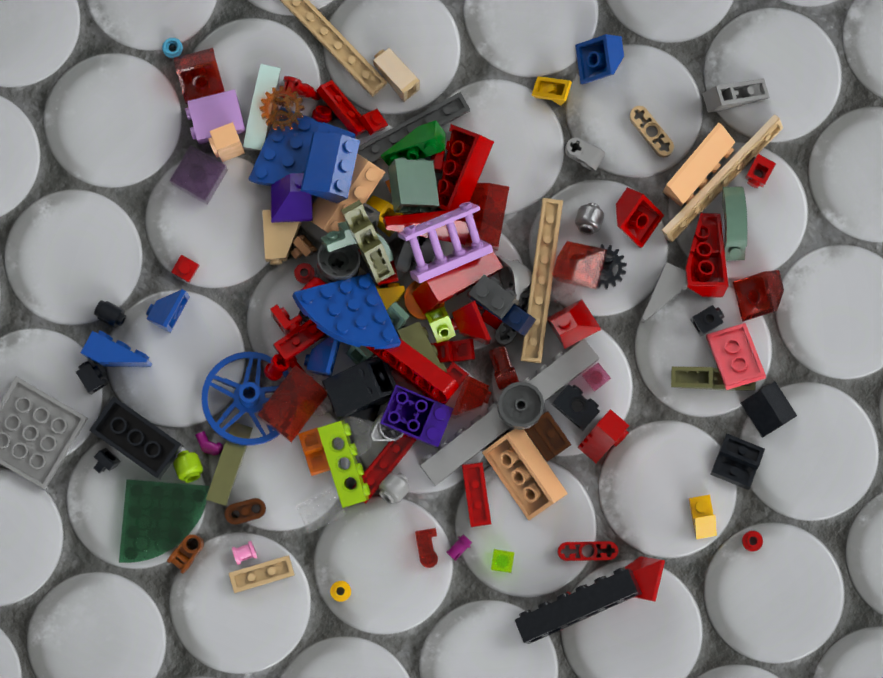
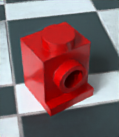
M758 154L745 176V179L748 180L747 183L754 188L759 186L763 188L776 163ZM755 171H760L762 176H756Z

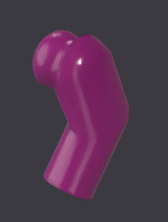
M205 431L195 435L204 453L212 456L222 453L223 445L220 442H210Z

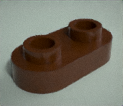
M258 498L234 503L226 508L225 518L233 525L260 519L266 513V505ZM258 505L260 507L259 512L254 513L252 507ZM233 511H239L240 515L238 518L232 517Z

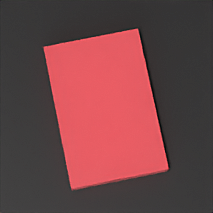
M746 323L706 334V339L726 390L766 379V374Z

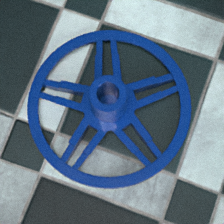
M258 352L236 353L217 363L206 377L201 397L203 413L211 428L225 440L245 446L264 444L278 437L292 421L297 405V391L288 370L282 373L289 386L262 388L259 386L261 360L271 363L272 357ZM249 358L242 385L216 376L227 364L239 359ZM253 358L258 359L255 382H249ZM214 379L234 388V393L212 383V380ZM210 386L234 399V402L217 422L213 419L208 406ZM290 391V394L265 397V393ZM291 397L290 408L286 418L273 431L263 404ZM235 408L240 411L223 428L219 427ZM259 411L270 432L267 435L255 416V413ZM247 412L261 432L262 437L252 439L240 438L227 433L225 430Z

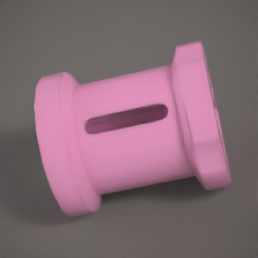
M252 541L238 548L232 547L237 565H240L242 561L257 558Z

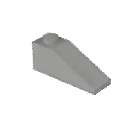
M764 78L717 85L702 93L708 113L727 110L770 98Z
M666 262L640 320L641 322L647 321L676 297L682 289L686 290L685 270Z

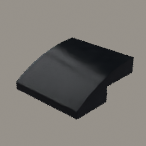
M726 433L710 475L749 490L765 448Z

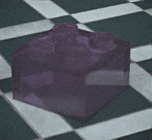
M190 145L170 182L173 186L208 205L228 169L223 163Z

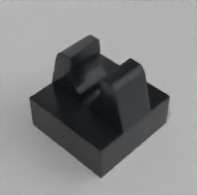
M104 448L94 456L98 460L94 469L100 474L106 469L110 471L116 468L121 461L107 448Z

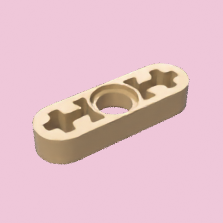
M634 107L629 116L631 123L658 156L663 158L670 156L674 149L672 140L645 107ZM636 111L638 113L642 112L644 114L642 118L645 122L648 119L650 120V122L646 123L643 128H641V125H643L641 119L638 118L636 120L634 118L636 115ZM653 126L657 129L655 137H649L646 134L648 127ZM660 135H662L663 137L660 139L662 144L669 145L668 152H666L665 150L660 151L661 144L658 141L656 142V144L653 143V141H656L660 137Z

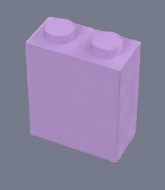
M235 89L187 101L186 115L188 120L192 119L193 127L190 128L193 140L197 139L199 144L209 142L208 138L212 137L210 134L211 130L232 122L237 134L246 133Z

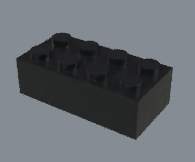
M114 396L89 430L159 480L184 447Z

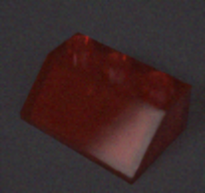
M477 183L470 199L471 203L480 206L481 209L472 213L480 240L491 244L492 249L498 251L509 186ZM469 233L465 245L471 246L472 240Z
M295 365L258 413V419L292 443L326 398V390Z

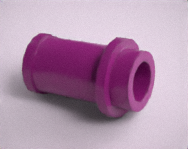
M464 534L461 537L458 536L459 539L446 551L455 561L467 548H471L472 542Z

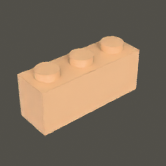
M233 122L210 131L212 137L208 138L216 158L220 157L222 162L245 154Z

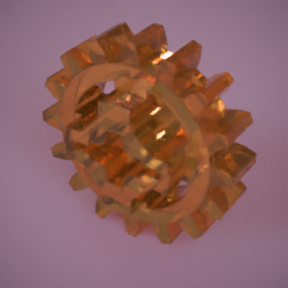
M280 86L279 91H276L273 87L272 94L265 93L267 99H261L264 106L259 108L260 111L265 112L261 117L262 119H267V126L273 124L274 130L280 126L281 130L284 131L285 126H288L291 130L292 123L299 125L297 118L304 117L300 111L305 110V107L299 105L303 102L302 97L297 98L299 95L297 91L292 93L291 87H288L285 91L283 86ZM295 102L296 109L295 113L293 114L291 107L294 105L293 103ZM270 103L273 105L271 114H269ZM277 104L279 106L285 107L288 113H286L283 110H279Z

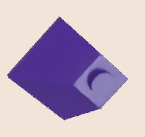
M304 173L288 174L274 184H271L272 223L313 221V195L300 191Z

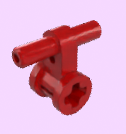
M284 76L283 81L285 83L279 97L289 101H297L298 97L312 98L315 101L320 99L321 96L309 84L302 83L300 79Z
M275 354L271 359V363L267 364L264 368L265 376L272 381L279 380L282 377V372L286 371L289 367L300 378L306 372L299 365L296 357L285 363L279 354Z

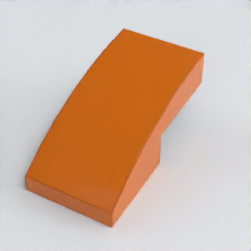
M314 428L299 433V439L311 476L329 471L330 467L318 429Z

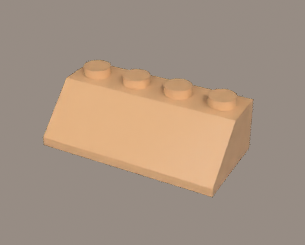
M718 123L666 184L663 193L680 207L685 203L687 204L695 196L693 193L697 188L702 189L709 181L707 176L711 172L715 174L722 166L719 162L723 157L728 159L735 150L732 148L735 141L722 124Z
M357 154L348 199L334 203L317 197L313 203V221L311 222L327 233L340 231L338 223L345 222L341 210L358 200L362 204L366 203L386 172Z
M524 429L510 431L482 452L528 520H531L568 494Z

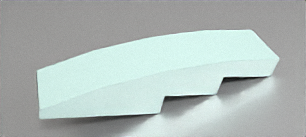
M260 65L243 147L261 150L265 143L272 109L275 104L281 71L280 67Z

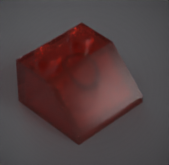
M213 48L174 58L177 76L186 104L190 100L225 92Z

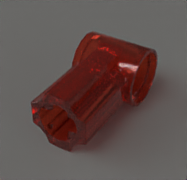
M498 347L488 351L499 390L505 389L512 383L519 382L515 368L511 365L506 347Z

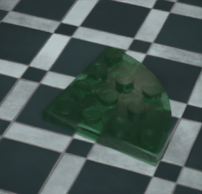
M127 479L119 563H135L150 560L169 552L179 545L193 531L201 519L208 501L206 497L210 486Z

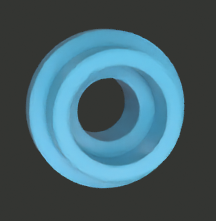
M169 38L163 43L162 50L167 57L177 58L183 51V45L180 40ZM172 45L177 47L174 52L169 50Z

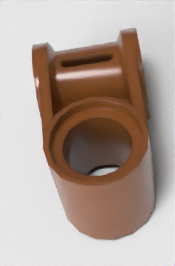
M186 536L169 556L167 562L174 564L184 574L204 547V541L201 536ZM191 538H195L198 541V547L195 550L189 548L188 542Z

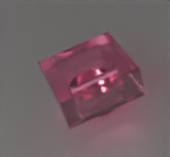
M599 362L582 375L594 392L611 379Z

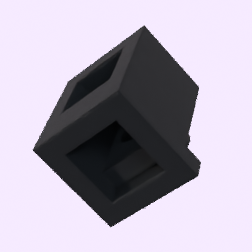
M712 305L694 315L690 320L699 335L703 336L724 323L722 320L724 314L719 307L715 308ZM711 315L713 322H708L706 316Z
M89 361L82 363L78 367L79 370L76 371L79 379L91 395L109 384L106 379L103 378L101 380L103 374L98 366L93 367Z

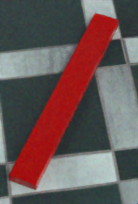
M454 362L446 369L447 374L457 381L459 387L469 376L467 372ZM428 393L426 394L425 397H428V398H430V399H432V400L437 401V400L434 399L432 396H430ZM404 434L398 440L387 443L364 472V475H362L363 482L367 483L370 489L369 499L363 501L365 504L378 490L379 484L394 470L417 440Z

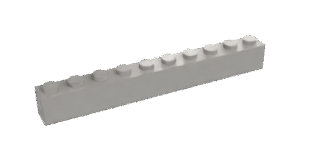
M585 339L569 347L570 350L565 354L562 352L558 353L552 358L554 362L547 367L544 364L536 371L538 375L532 379L527 377L522 382H527L537 387L543 395L544 402L599 360L598 355ZM520 401L519 404L517 403V407L523 409L524 402ZM497 402L486 409L488 413L485 416L481 417V415H478L470 422L472 426L465 430L463 427L454 434L456 438L450 443L446 440L439 445L437 453L434 455L429 453L421 460L423 463L420 467L435 486L511 428L504 424L499 417Z

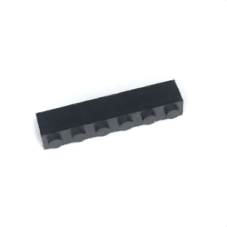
M625 567L613 571L614 575L610 577H599L590 586H587V584L579 586L575 589L576 592L570 595L568 593L559 595L557 601L552 603L547 601L538 605L539 609L532 612L527 610L520 613V617L515 619V623L523 643L531 644L642 594L633 571L628 568L625 569Z

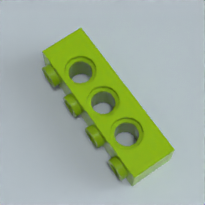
M341 420L317 428L342 508L368 500L370 489L368 484L363 482L362 475H364L362 464L357 463L355 455H358L355 443L351 444L349 435H352L349 424H345V421ZM337 437L341 438L344 442L342 449H338L334 445V440ZM343 457L348 458L350 461L348 469H344L340 464ZM349 477L356 480V487L354 489L347 486L346 482Z

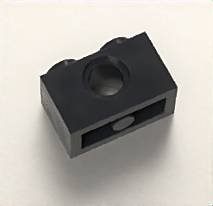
M568 384L552 405L579 429L584 431L600 412L597 409L599 405L591 398L587 400L583 397V391L579 387ZM572 402H581L583 409L579 412L574 411L571 406Z

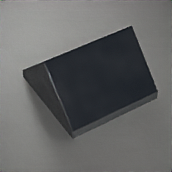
M775 381L740 403L762 438L797 416Z

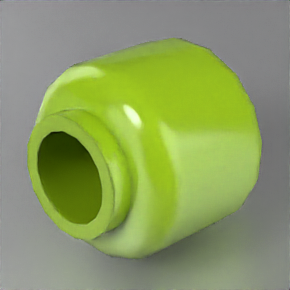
M185 450L178 453L177 458L173 461V467L178 479L191 483L201 477L203 466L198 454Z

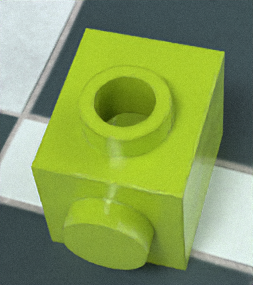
M444 306L425 314L437 343L448 341L456 336Z

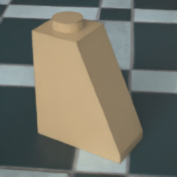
M390 48L386 51L382 49L374 56V66L403 102L420 90V80Z
M262 210L265 260L270 262V265H280L282 261H287L302 221L272 223L271 210Z

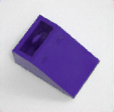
M395 385L380 424L437 448L454 408Z

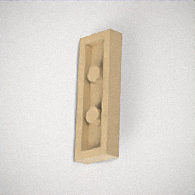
M289 555L229 573L234 593L295 576Z

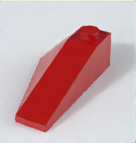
M450 210L385 216L383 222L386 230L402 232L407 226H417L448 213ZM465 217L454 221L461 245H465L469 234ZM446 225L435 229L439 240L451 242ZM428 232L420 235L421 237L429 238Z
M700 213L685 268L687 287L702 297H723L729 286L721 214Z

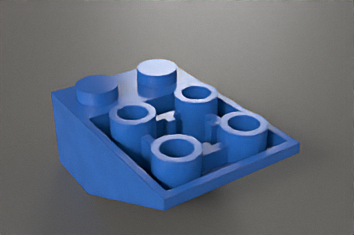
M100 330L98 333L91 332L80 352L86 358L104 367L152 366V363L149 361L150 357L137 349L135 352L130 351L131 347L120 340H117L116 343L113 342V338Z

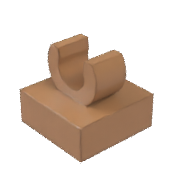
M301 235L293 241L296 248L291 254L295 259L301 258L303 255L308 257L313 255L317 248L305 235Z

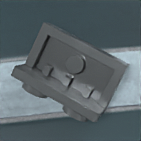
M483 274L469 292V295L502 319L513 304L516 306L519 304V301L515 298L517 294L508 287L506 290L500 286L501 282L495 277L491 276L488 278Z

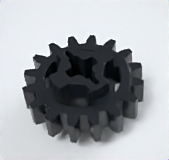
M601 244L600 250L593 247V254L587 252L586 255L589 259H583L582 262L587 265L582 267V271H587L584 278L591 279L590 285L594 284V282L597 283V289L604 285L605 290H607L609 284L616 287L615 281L621 282L623 279L620 275L626 274V271L622 268L626 267L627 263L621 262L624 259V255L618 256L619 249L612 251V245L605 249L604 245ZM603 254H608L612 256V258L604 257ZM595 258L596 266L591 269V261ZM601 263H603L604 265H609L607 271H605V269L598 270L601 266ZM618 265L617 274L614 276L612 269ZM596 276H602L605 280H600Z

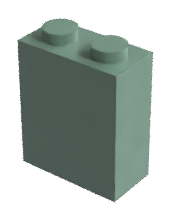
M403 157L394 159L388 167L394 213L416 214L435 212L440 205L433 161L423 158L417 160H407Z

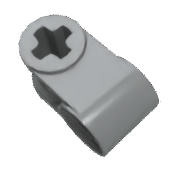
M577 137L570 139L565 146V153L569 158L591 171L597 170L605 156L603 150ZM574 144L578 145V150L572 152L571 146H574Z

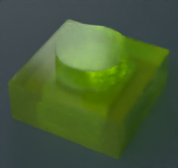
M494 549L491 570L511 573L514 552Z

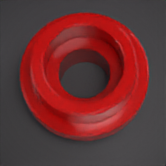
M320 105L313 110L312 117L318 122L328 123L332 120V111L330 108Z
M301 263L295 268L294 276L298 282L306 284L315 276V271L310 264ZM306 269L308 271V275L301 276V271Z
M748 531L743 535L742 544L748 551H757L763 545V538L757 531ZM751 537L756 539L755 545L749 543Z

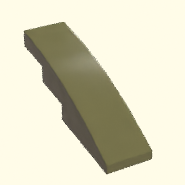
M360 200L342 209L341 212L375 282L379 283L395 274L383 244L379 240Z
M672 366V388L726 390L718 368ZM756 382L729 390L756 391Z
M234 422L231 425L229 434L250 439L253 428ZM225 441L206 500L227 506L247 446Z

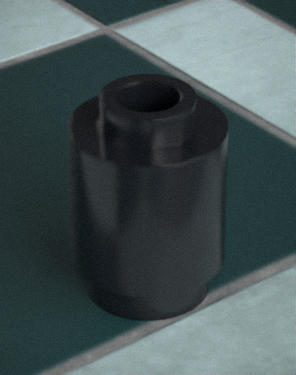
M101 300L94 311L97 319L114 328L118 325L122 326L126 319L125 310L109 301Z

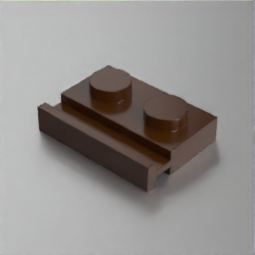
M548 411L542 414L535 425L524 429L546 462L572 445Z

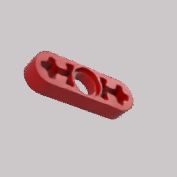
M611 541L564 542L558 547L557 553L563 561L612 560L618 555V547ZM566 545L569 546V549L575 550V545H579L578 554L580 558H575L576 553H571L566 558L565 554H561V550L565 549ZM585 545L593 547L594 553L591 557H585L582 554V548ZM596 545H600L599 549H605L607 545H610V548L614 549V553H611L610 557H607L606 553H599L600 557L597 558Z

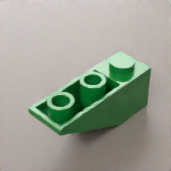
M436 120L418 126L381 154V157L390 166L394 159L403 157L407 160H417L445 151L446 132Z

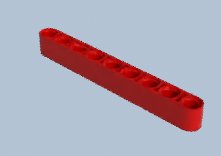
M313 277L301 290L326 283L318 277ZM400 339V346L395 348L374 349V347L365 346L441 403H446L459 387L453 377L402 339Z

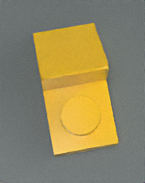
M537 76L532 96L539 99L552 100L561 106L567 99L572 82L570 80Z
M710 495L689 498L696 539L717 536L716 515H713Z

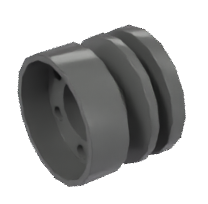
M351 244L328 252L321 245L317 254V277L328 284L358 276L361 259L357 246Z

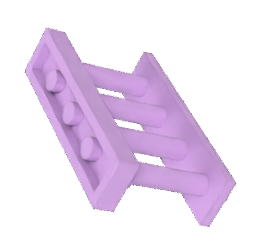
M465 202L460 204L459 208L417 226H407L403 229L404 231L397 233L399 238L405 241L409 240L417 264L416 269L410 271L414 281L422 283L493 252L491 244L480 240L472 213L481 210L480 206L471 202ZM465 217L472 240L471 246L467 248H462L454 221ZM444 225L447 226L454 248L453 253L448 256L443 255L435 230ZM427 232L435 254L434 262L429 264L424 261L417 236Z

